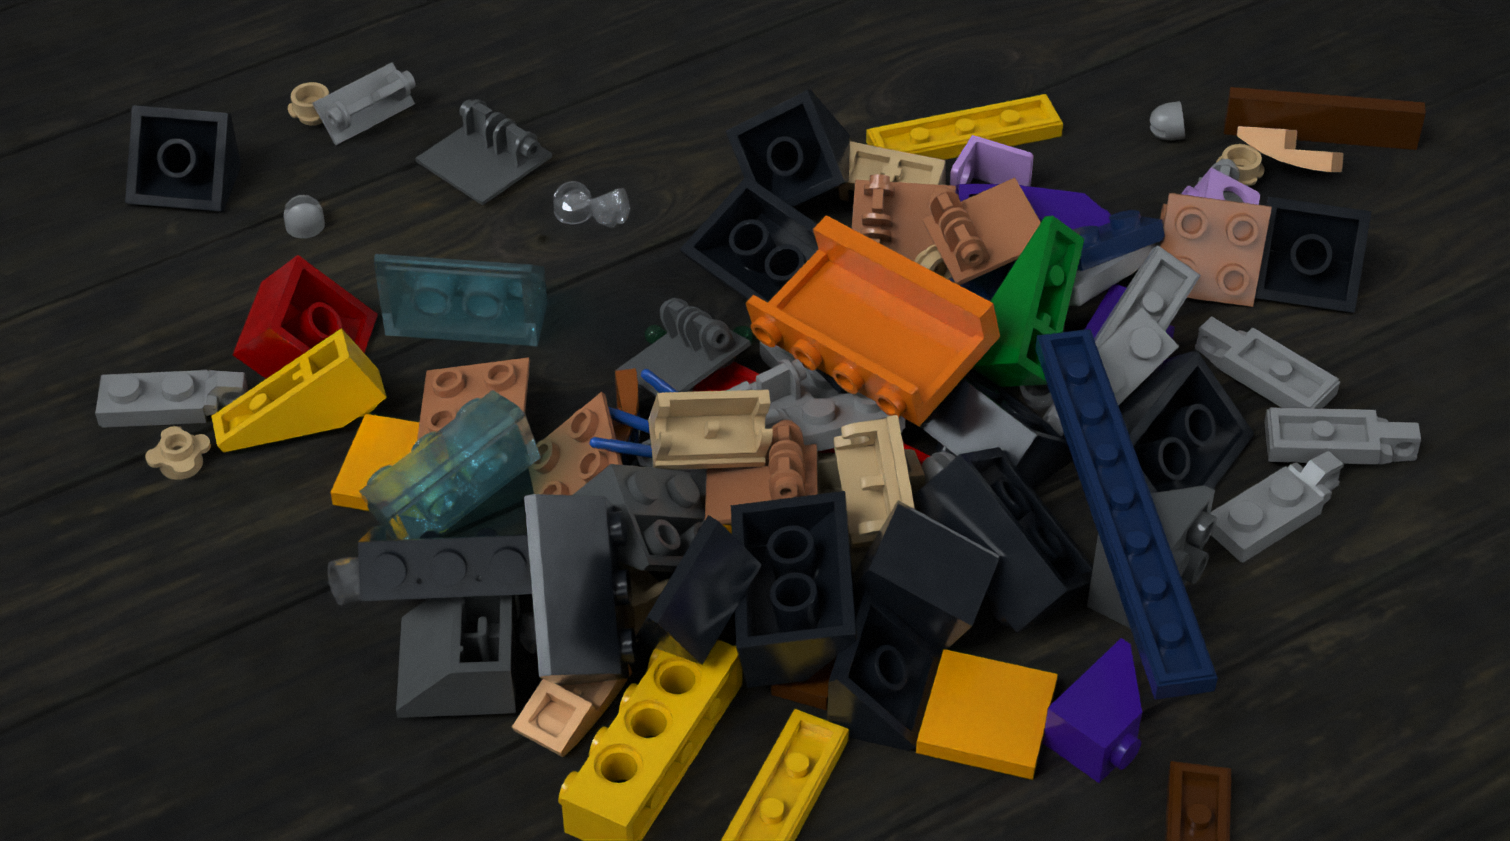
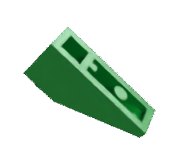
M1054 216L1043 218L990 301L994 304L1000 338L972 369L1000 387L1047 384L1035 349L1037 335L1063 332L1085 239Z

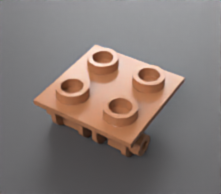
M880 174L870 175V180H855L852 229L915 261L919 253L926 250L929 246L935 245L922 221L923 218L932 215L929 208L932 191L938 187H947L956 192V186L890 182L889 176Z
M1015 178L961 202L954 190L947 187H938L932 191L930 196L929 208L932 215L922 219L949 273L958 285L1017 260L1041 223Z
M1169 193L1167 204H1163L1160 219L1163 223L1165 237L1160 241V247L1201 275L1187 298L1253 307L1272 209L1271 206Z
M529 357L427 370L416 445L417 453L485 445L487 452L495 463H510L519 452L518 440H523L530 368Z
M600 392L585 406L577 410L568 420L526 453L534 494L573 495L610 464L622 465L620 453L592 448L589 444L590 439L593 437L616 440L606 395L603 392Z
M781 420L771 428L773 429L771 448L765 456L766 463L764 467L707 469L705 520L709 515L721 524L731 526V505L818 494L817 444L804 445L801 428L790 420Z

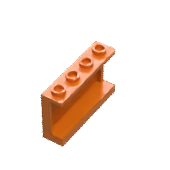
M826 215L813 228L818 246L817 252L769 302L752 295L745 303L752 322L751 330L766 346H779L791 353L805 368L812 371L817 368L833 377L837 384L851 394L859 392L874 400L887 415H898V418L901 416L920 427L1000 338L994 304Z

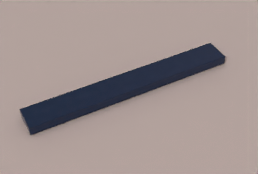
M1091 329L1037 335L1035 349L1154 699L1215 691L1218 679Z

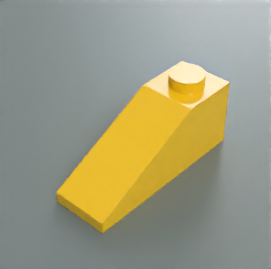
M341 328L211 417L217 446L223 452H229L342 428L356 418L370 414L387 397L379 369Z

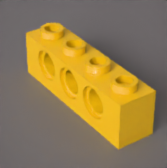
M718 639L703 665L657 648L653 650L648 663V671L638 685L632 683L627 688L621 699L618 715L609 728L605 726L600 728L592 741L588 759L579 772L572 771L566 777L561 787L558 802L562 805L565 833L582 841H642L742 686V666L736 646ZM618 780H625V781H626V782H622V783H614V781H618Z

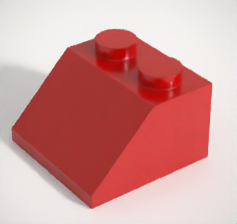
M297 255L261 282L233 356L267 379L341 328L365 353L378 314L301 256Z

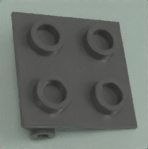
M468 99L460 107L463 126L415 159L417 163L483 206L553 156L551 152L541 147L534 133L519 128L515 121L506 118L501 112L492 113V110L482 100Z
M671 298L665 301L660 308V318L667 334L620 366L616 371L636 368L638 387L655 398L659 392L641 377V372L644 369H649L678 392H692L695 385L710 374L733 363L738 354L751 346V342L729 330L723 321L712 319L708 313L695 306H689L686 301L680 298Z

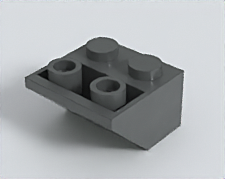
M610 464L573 494L577 496H605L614 505V512H623L627 544L626 546L618 547L619 562L642 571L674 572L705 521V509L700 499L699 488L693 481L690 471Z
M1207 486L1150 493L1184 585L1187 581L1195 584L1199 580L1209 559V553L1204 552L1203 548L1214 530L1217 518L1210 514L1215 490ZM1098 534L1087 607L1130 628Z
M515 595L428 598L402 617L396 704L397 718L516 713L518 618Z

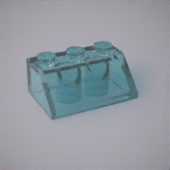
M387 254L375 255L374 267L385 335L538 346L547 307L544 266Z
M492 390L483 398H475L464 404L457 412L455 419L438 432L433 431L422 436L413 445L411 452L393 466L387 465L377 470L369 478L367 486L361 489L359 493L372 515L381 525L386 526V532L393 540L419 539L422 533L428 529H435L440 534L444 533L539 460L541 456L525 413L519 406Z

